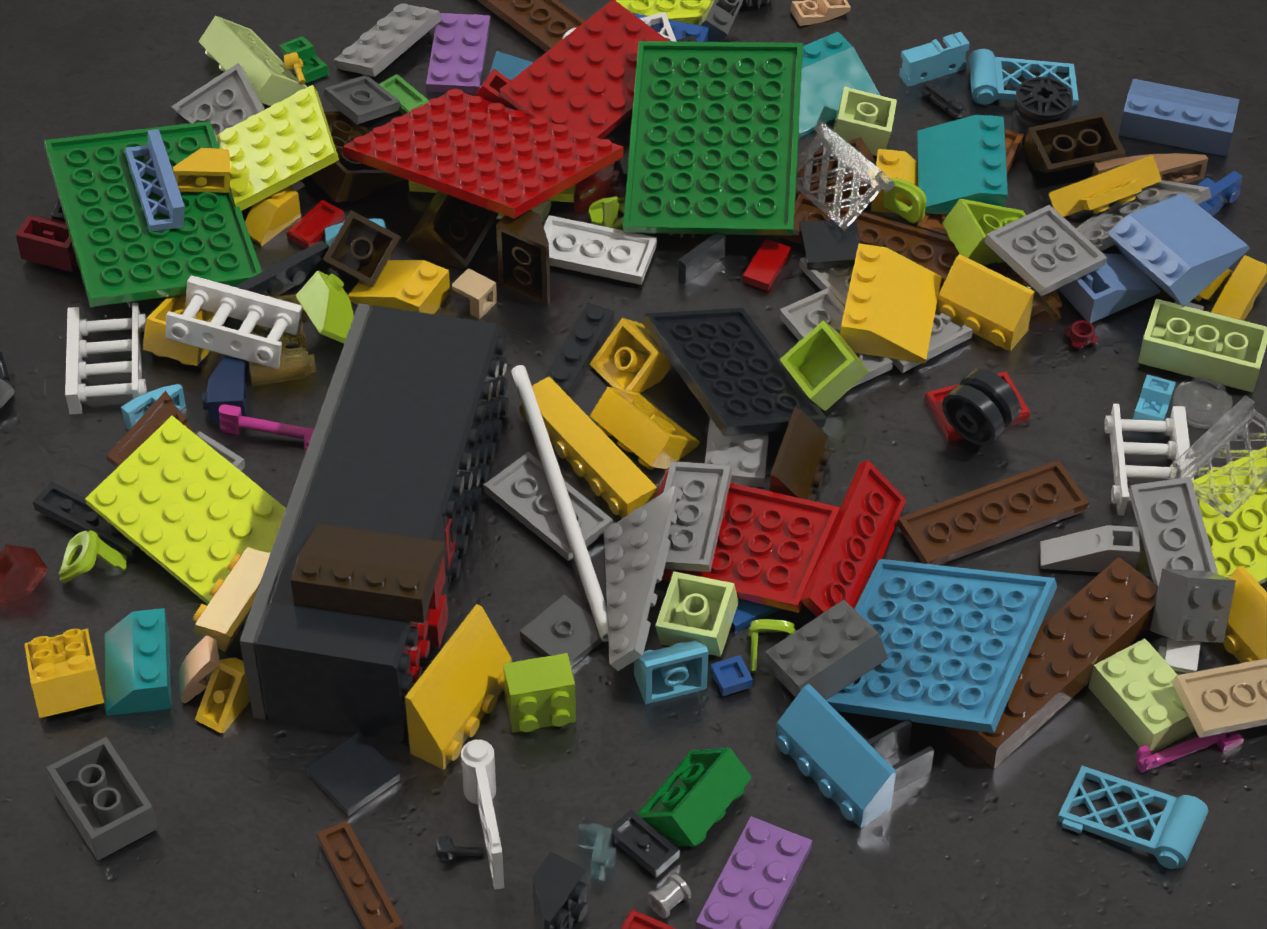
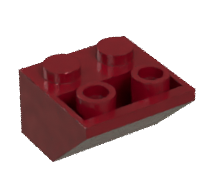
M28 216L16 233L21 259L73 272L78 262L66 222L44 216Z

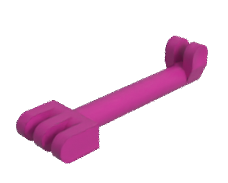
M221 405L219 407L221 432L239 435L241 428L304 439V451H307L314 429L242 416L241 407Z
M1236 731L1202 738L1197 736L1152 755L1150 748L1145 745L1136 752V765L1138 770L1144 773L1215 743L1218 744L1223 752L1241 745L1244 739L1240 734L1234 735Z

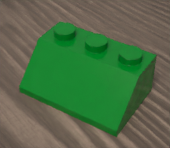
M731 748L692 750L636 814L676 847H694L703 842L707 836L706 832L710 827L724 817L725 809L730 803L744 793V787L751 780L752 776Z

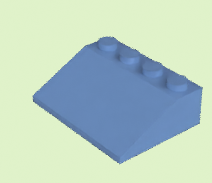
M1133 79L1123 111L1119 136L1227 157L1239 99Z
M1184 193L1128 214L1107 233L1127 259L1183 307L1250 249L1245 242Z

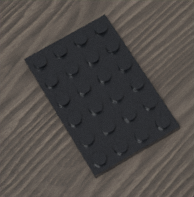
M744 308L645 313L642 321L643 325L723 436L786 431L794 408L804 412L819 428L824 427L827 417L817 404L809 399L779 360L781 358Z

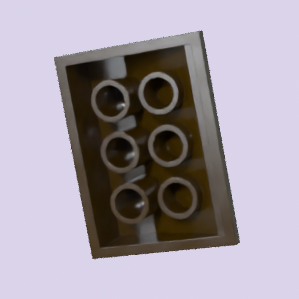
M324 111L339 160L310 176L328 194L331 200L338 203L357 201L404 179L344 157L343 146L354 141L356 137L363 136L370 131L362 123H354L341 111Z
M318 523L298 555L290 580L294 604L424 624L446 542Z

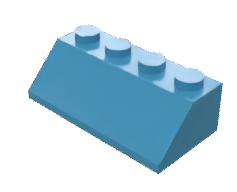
M810 684L806 685L778 720L776 744L784 754H789L797 762L798 768L805 776H810L818 784L820 791L825 797L831 798L840 807L846 819L849 821L853 820L862 829L891 809L896 770Z

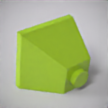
M317 271L296 294V297L320 334L345 343L354 318L350 299L342 288L344 286L343 282L337 276Z

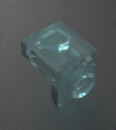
M595 823L589 825L579 824L577 830L578 846L594 849L591 859V879L605 881L607 868L614 867L616 848H612V828Z

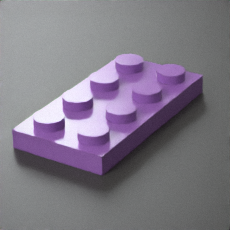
M440 13L442 20L435 27L426 91L447 93L449 90L459 89L466 94H476L482 83L490 29V16Z
M751 816L696 921V929H772L812 848L813 840Z

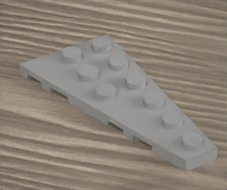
M1161 180L1156 184L1142 188V192L1136 193V199L1120 204L1119 200L1110 203L1109 209L1096 213L1076 229L1096 248L1103 251L1115 245L1107 233L1128 214L1182 193L1187 195L1196 204L1212 198L1210 188Z

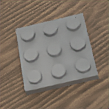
M1050 205L988 233L984 241L1041 296L1105 266L1107 257Z

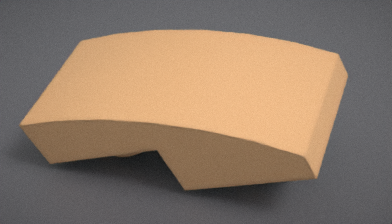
M847 0L792 1L789 10L799 26L837 18L849 12L851 6Z
M205 636L183 661L178 674L181 702L186 704L207 688L206 676L220 666L216 639Z

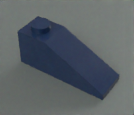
M225 355L208 379V392L202 393L203 410H209L211 422L219 421V407L221 405L241 407V415L247 417V360Z

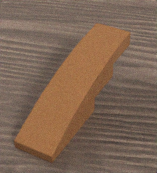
M1179 153L1122 157L1094 163L1092 176L1144 157L1154 156L1161 180L1185 184L1204 179L1208 157L1206 155Z

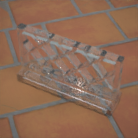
M820 121L814 127L818 135L798 156L797 172L805 168L804 177L796 179V189L843 230H846L882 189L889 192L896 184L876 165ZM823 145V156L814 158V153ZM838 160V168L828 170L829 162ZM822 164L821 172L812 174V166ZM854 172L853 181L843 183L844 174ZM837 176L836 185L826 187L827 178ZM820 180L819 189L810 191V183ZM871 185L864 195L858 196L859 187ZM852 189L851 198L841 200L842 191ZM835 193L834 202L824 204L825 195ZM850 206L848 213L840 219V208Z
M1246 395L1172 464L1167 479L1191 477L1192 480L1195 475H1208L1209 485H1199L1192 480L1195 494L1227 518L1267 481V467H1255L1254 458H1267V450H1252L1250 442L1266 441L1267 446V418L1253 409L1255 401ZM1253 421L1263 428L1264 433H1249L1248 425ZM1231 441H1244L1246 450H1231L1229 443ZM1213 458H1226L1228 467H1212L1211 460ZM1232 458H1248L1249 467H1234ZM1214 475H1229L1231 485H1215ZM1235 475H1251L1252 484L1237 485ZM1217 493H1233L1234 501L1228 506L1218 498Z

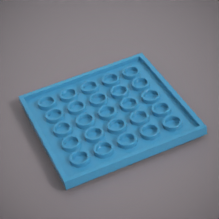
M879 559L854 610L879 632L888 659L826 701L836 711L904 721L909 719L911 722L994 733L1056 591L1057 584L1055 578Z

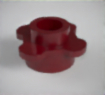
M1076 321L1072 324V327L1069 326L1065 329V335L1070 337L1074 348L1081 349L1088 344L1095 345L1099 341V337L1094 334L1095 328L1093 324L1088 321Z

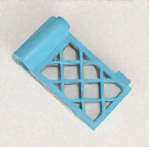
M988 49L975 50L969 56L972 99L981 105L993 103L996 99L1015 101L1016 91L1004 90V86L1011 84L1018 89L1021 82L1016 78L1023 76L1025 79L1035 78L1036 76L1030 73L1029 70H1037L1041 73L1038 77H1050L1063 82L1069 87L1073 93V108V106H1077L1079 101L1074 64L995 57L993 52ZM1002 67L1012 68L1015 72L1010 75ZM1056 72L1067 73L1068 76H1067L1066 78L1062 79V78H1060L1058 75H1056L1055 73H1056Z
M1081 766L1059 812L1058 821L1062 822V828L1080 834L1082 830L1154 854L1162 866L1168 869H1175L1185 866L1209 811L1207 805L1194 796L1181 795L1176 798ZM1086 778L1098 782L1102 789L1086 793L1082 785ZM1124 791L1130 793L1134 800L1118 804L1113 794ZM1106 796L1112 807L1096 811L1091 801ZM1156 802L1165 805V809L1162 812L1150 815L1145 804ZM1084 803L1090 814L1082 817L1069 813L1072 807ZM1138 807L1144 818L1128 823L1123 812ZM1116 814L1122 824L1110 828L1105 826L1101 819ZM1148 825L1153 835L1151 840L1148 841L1136 837L1133 830Z

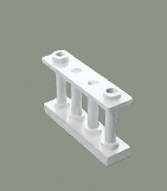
M191 275L187 281L185 305L188 306L182 315L170 311L167 313L165 338L278 369L282 342L278 341L283 332L297 335L300 330L302 305ZM199 309L216 313L211 322L195 319ZM227 317L244 321L239 330L222 326ZM256 324L272 328L267 338L250 334Z
M132 303V318L87 321V318L82 319L80 307L68 308L65 396L70 415L82 414V402L87 401V398L133 395V399L147 393L146 380L142 379V332L145 331L146 315L140 314L138 303ZM132 330V339L88 343L86 340H83V336H88V333ZM132 351V361L86 364V361L83 362V358L88 357V354ZM132 373V383L97 386L82 384V379H87L88 376Z
M1113 404L1111 415H1106L1104 426L1105 433L1110 434L1115 483L1111 490L1112 503H1117L1118 515L1124 516L1127 501H1131L1127 477L1170 480L1191 477V480H1194L1184 406H1173L1170 418H1166L1165 421L1121 419L1119 404ZM1122 431L1164 433L1165 436H1170V441H1168V444L1123 442ZM1124 454L1167 456L1168 459H1172L1173 464L1170 467L1125 465Z

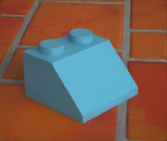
M696 640L687 643H677L671 647L655 651H645L642 657L635 660L634 676L645 705L706 690L709 652L707 646Z

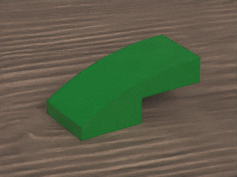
M303 36L279 45L283 56L294 52L298 53L299 58L303 61V67L301 68L306 83L329 75L327 65L316 56L314 46Z

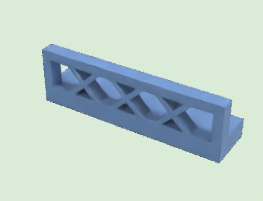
M159 129L149 130L147 145L125 148V155L149 230L151 232L184 227L185 206ZM149 155L150 158L145 164L134 159V157ZM147 173L156 178L150 183L141 179V177ZM153 192L162 198L155 202L147 197ZM157 212L169 216V219L154 221L153 217Z

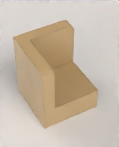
M469 268L452 284L454 291L470 299V315L481 319L497 303L496 282Z

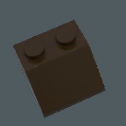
M351 210L323 261L328 268L350 280L374 287L401 240V236Z

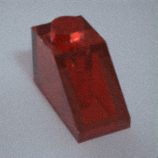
M615 162L576 184L574 193L575 214L580 215L588 211L590 205L600 199L612 197L613 188L619 187L620 171L615 170Z
M5 544L0 551V608L32 593L47 572L48 567L34 548Z

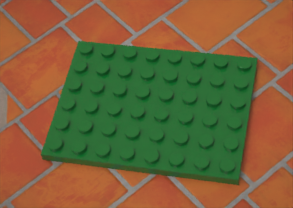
M638 42L623 219L624 233H719L725 235L794 236L803 43Z
M210 121L44 140V149L90 307L186 294L187 281L191 275L235 287L262 272L240 207H236L231 188L229 193L180 192L185 206L184 227L151 232L149 230L125 155V148L147 145L148 131L159 129L173 170L175 165L200 148L219 149ZM149 155L134 157V159L144 164L150 159ZM147 173L141 177V179L150 183L156 178ZM151 192L147 198L158 202L162 197ZM157 212L153 218L156 221L169 219V216Z

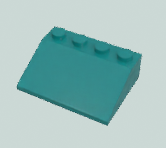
M839 32L803 46L799 137L835 122L844 87L880 95L854 47Z
M973 115L917 131L918 187L926 195L925 213L948 215L959 199L1005 207L1008 189L1004 117Z

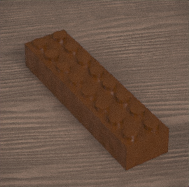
M1120 557L1115 559L1040 626L995 732L989 733L946 727L945 730L995 769L1090 682L1093 665L1129 647L1151 627L1159 586Z

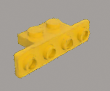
M1147 156L1049 192L1048 196L1052 207L1062 217L1082 210H1093L1095 214L1109 209V203L1119 200L1120 204L1136 199V193L1142 192V188L1160 182L1161 177L1154 156Z

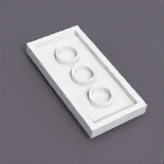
M551 215L548 216L544 225L549 242L550 266L642 285L657 246V237L637 233H624L623 230Z

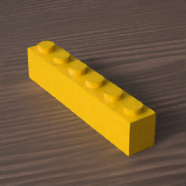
M550 377L532 385L544 424L555 451L561 458H565L572 465L574 472L579 477H583L590 484L592 491L597 496H602L615 515H620L623 519L636 508L642 507L653 500L657 487ZM520 400V414L523 417V419L528 422L524 408Z

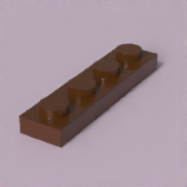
M345 820L317 832L318 842L363 928L404 929L402 921L349 821Z

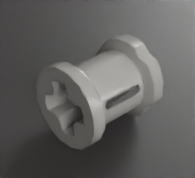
M672 873L668 876L667 882L658 890L648 892L646 899L652 910L658 916L665 919L670 915L671 909L682 900L688 901L692 894L686 882L677 874Z

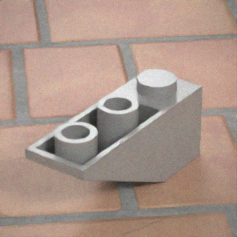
M1106 525L1041 541V569L1101 573L1118 557L1136 569L1140 553L1139 527Z

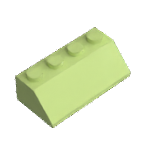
M215 15L198 41L206 49L205 54L220 64L219 68L223 72L239 63L244 68L261 103L272 106L294 95L299 90L307 88L305 84L301 85L293 71L287 70L285 63L252 29Z

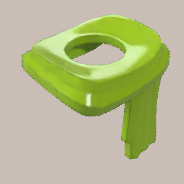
M889 178L884 187V207L911 223H920L925 216L927 201L925 193L911 182ZM896 193L907 196L912 205L908 207L903 202L896 200Z
M614 196L592 203L588 210V216L592 224L623 230L624 217L617 219L618 211L624 214L625 198Z
M82 531L75 535L67 545L59 571L60 581L66 583L90 571L95 564L97 555L112 567L125 571L127 556L104 543L96 532ZM83 547L82 552L78 557V549Z
M759 619L750 622L747 630L748 636L751 637L749 673L755 674L757 670L758 633L783 632L788 637L796 632L793 623L772 619Z

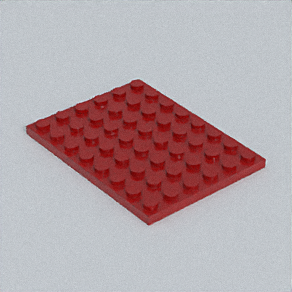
M452 89L438 98L429 100L428 103L418 108L411 109L409 113L396 117L391 122L381 127H376L373 131L363 136L356 137L354 141L343 146V156L515 219L622 158L623 146L614 144L608 139L590 136L587 132L572 130L566 125L549 122L542 117H532L522 110H513L501 103H493L484 100L483 97L472 96L463 93L462 90Z

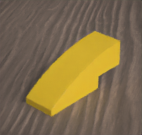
M1244 255L1221 292L1211 313L1244 321L1253 308L1256 297L1267 282V264Z

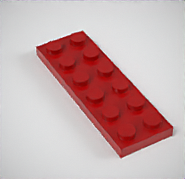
M869 460L859 463L840 507L841 512L800 599L816 617L842 600H845L855 609L878 560L883 558L905 505L906 499Z

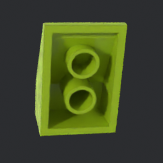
M959 199L942 222V225L948 233V238L954 243L960 255L981 265L993 262L1002 263L1005 261L984 243L986 235L1026 216L1023 210Z

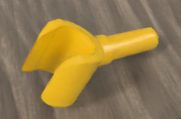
M294 52L284 55V63L287 70L294 69L301 85L305 84L306 80L301 68L303 67V61L299 58L298 53Z

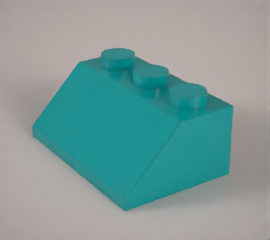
M165 608L133 611L105 633V700L107 716L172 709L170 639Z

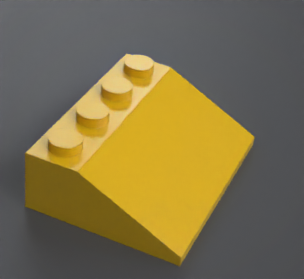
M859 243L841 323V337L854 353L926 364L942 276L889 248Z
M478 604L474 606L405 696L410 754L442 770L446 768L451 760L454 761L458 758L463 743L468 737L475 735L479 728L480 720L486 713L489 714L494 709L498 696L504 690L503 664L512 662L511 656L483 607Z

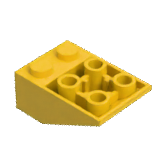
M70 629L62 635L54 637L40 636L34 638L31 642L24 643L30 681L39 718L104 703L88 629Z

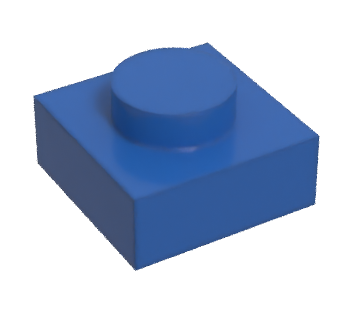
M741 655L711 664L710 672L722 696L752 687L753 679Z

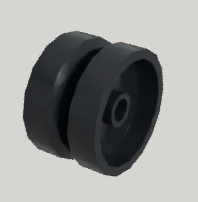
M981 368L971 370L961 380L960 384L944 397L942 402L943 413L955 431L966 440L981 446H988L994 443L1002 434L1004 428L1009 427L1018 418L1021 411L1020 401L1009 384L997 374Z

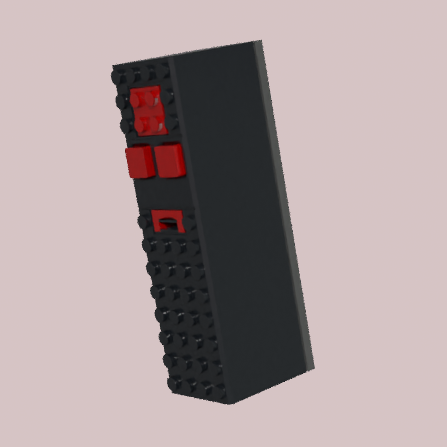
M358 304L240 638L253 718L266 720L268 715L270 721L349 734H357L359 732L362 736L397 742L405 739L408 730L405 696L431 664V659H428L431 648H440L448 621V590L452 577H459L461 560L458 559L459 553H466L468 536L465 533L467 529H473L475 512L472 509L473 506L480 505L482 488H479L480 483L487 482L489 466L486 465V462L494 458L496 445L493 439L494 437L499 438L502 430V420H499L500 415L506 416L509 399L504 397L507 391L508 378H503L506 372L507 358L502 357L505 352L506 337H502L501 327L498 324L374 305L371 309L370 305ZM317 524L446 542L424 624L295 605L290 580L298 555Z

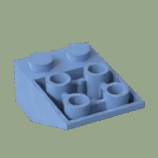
M1104 254L1107 257L1105 266L1058 288L1090 323L1159 294L1160 289L1123 254Z

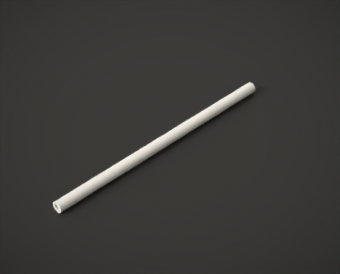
M518 365L511 370L600 638L602 641L607 642L609 641L607 606L525 366Z

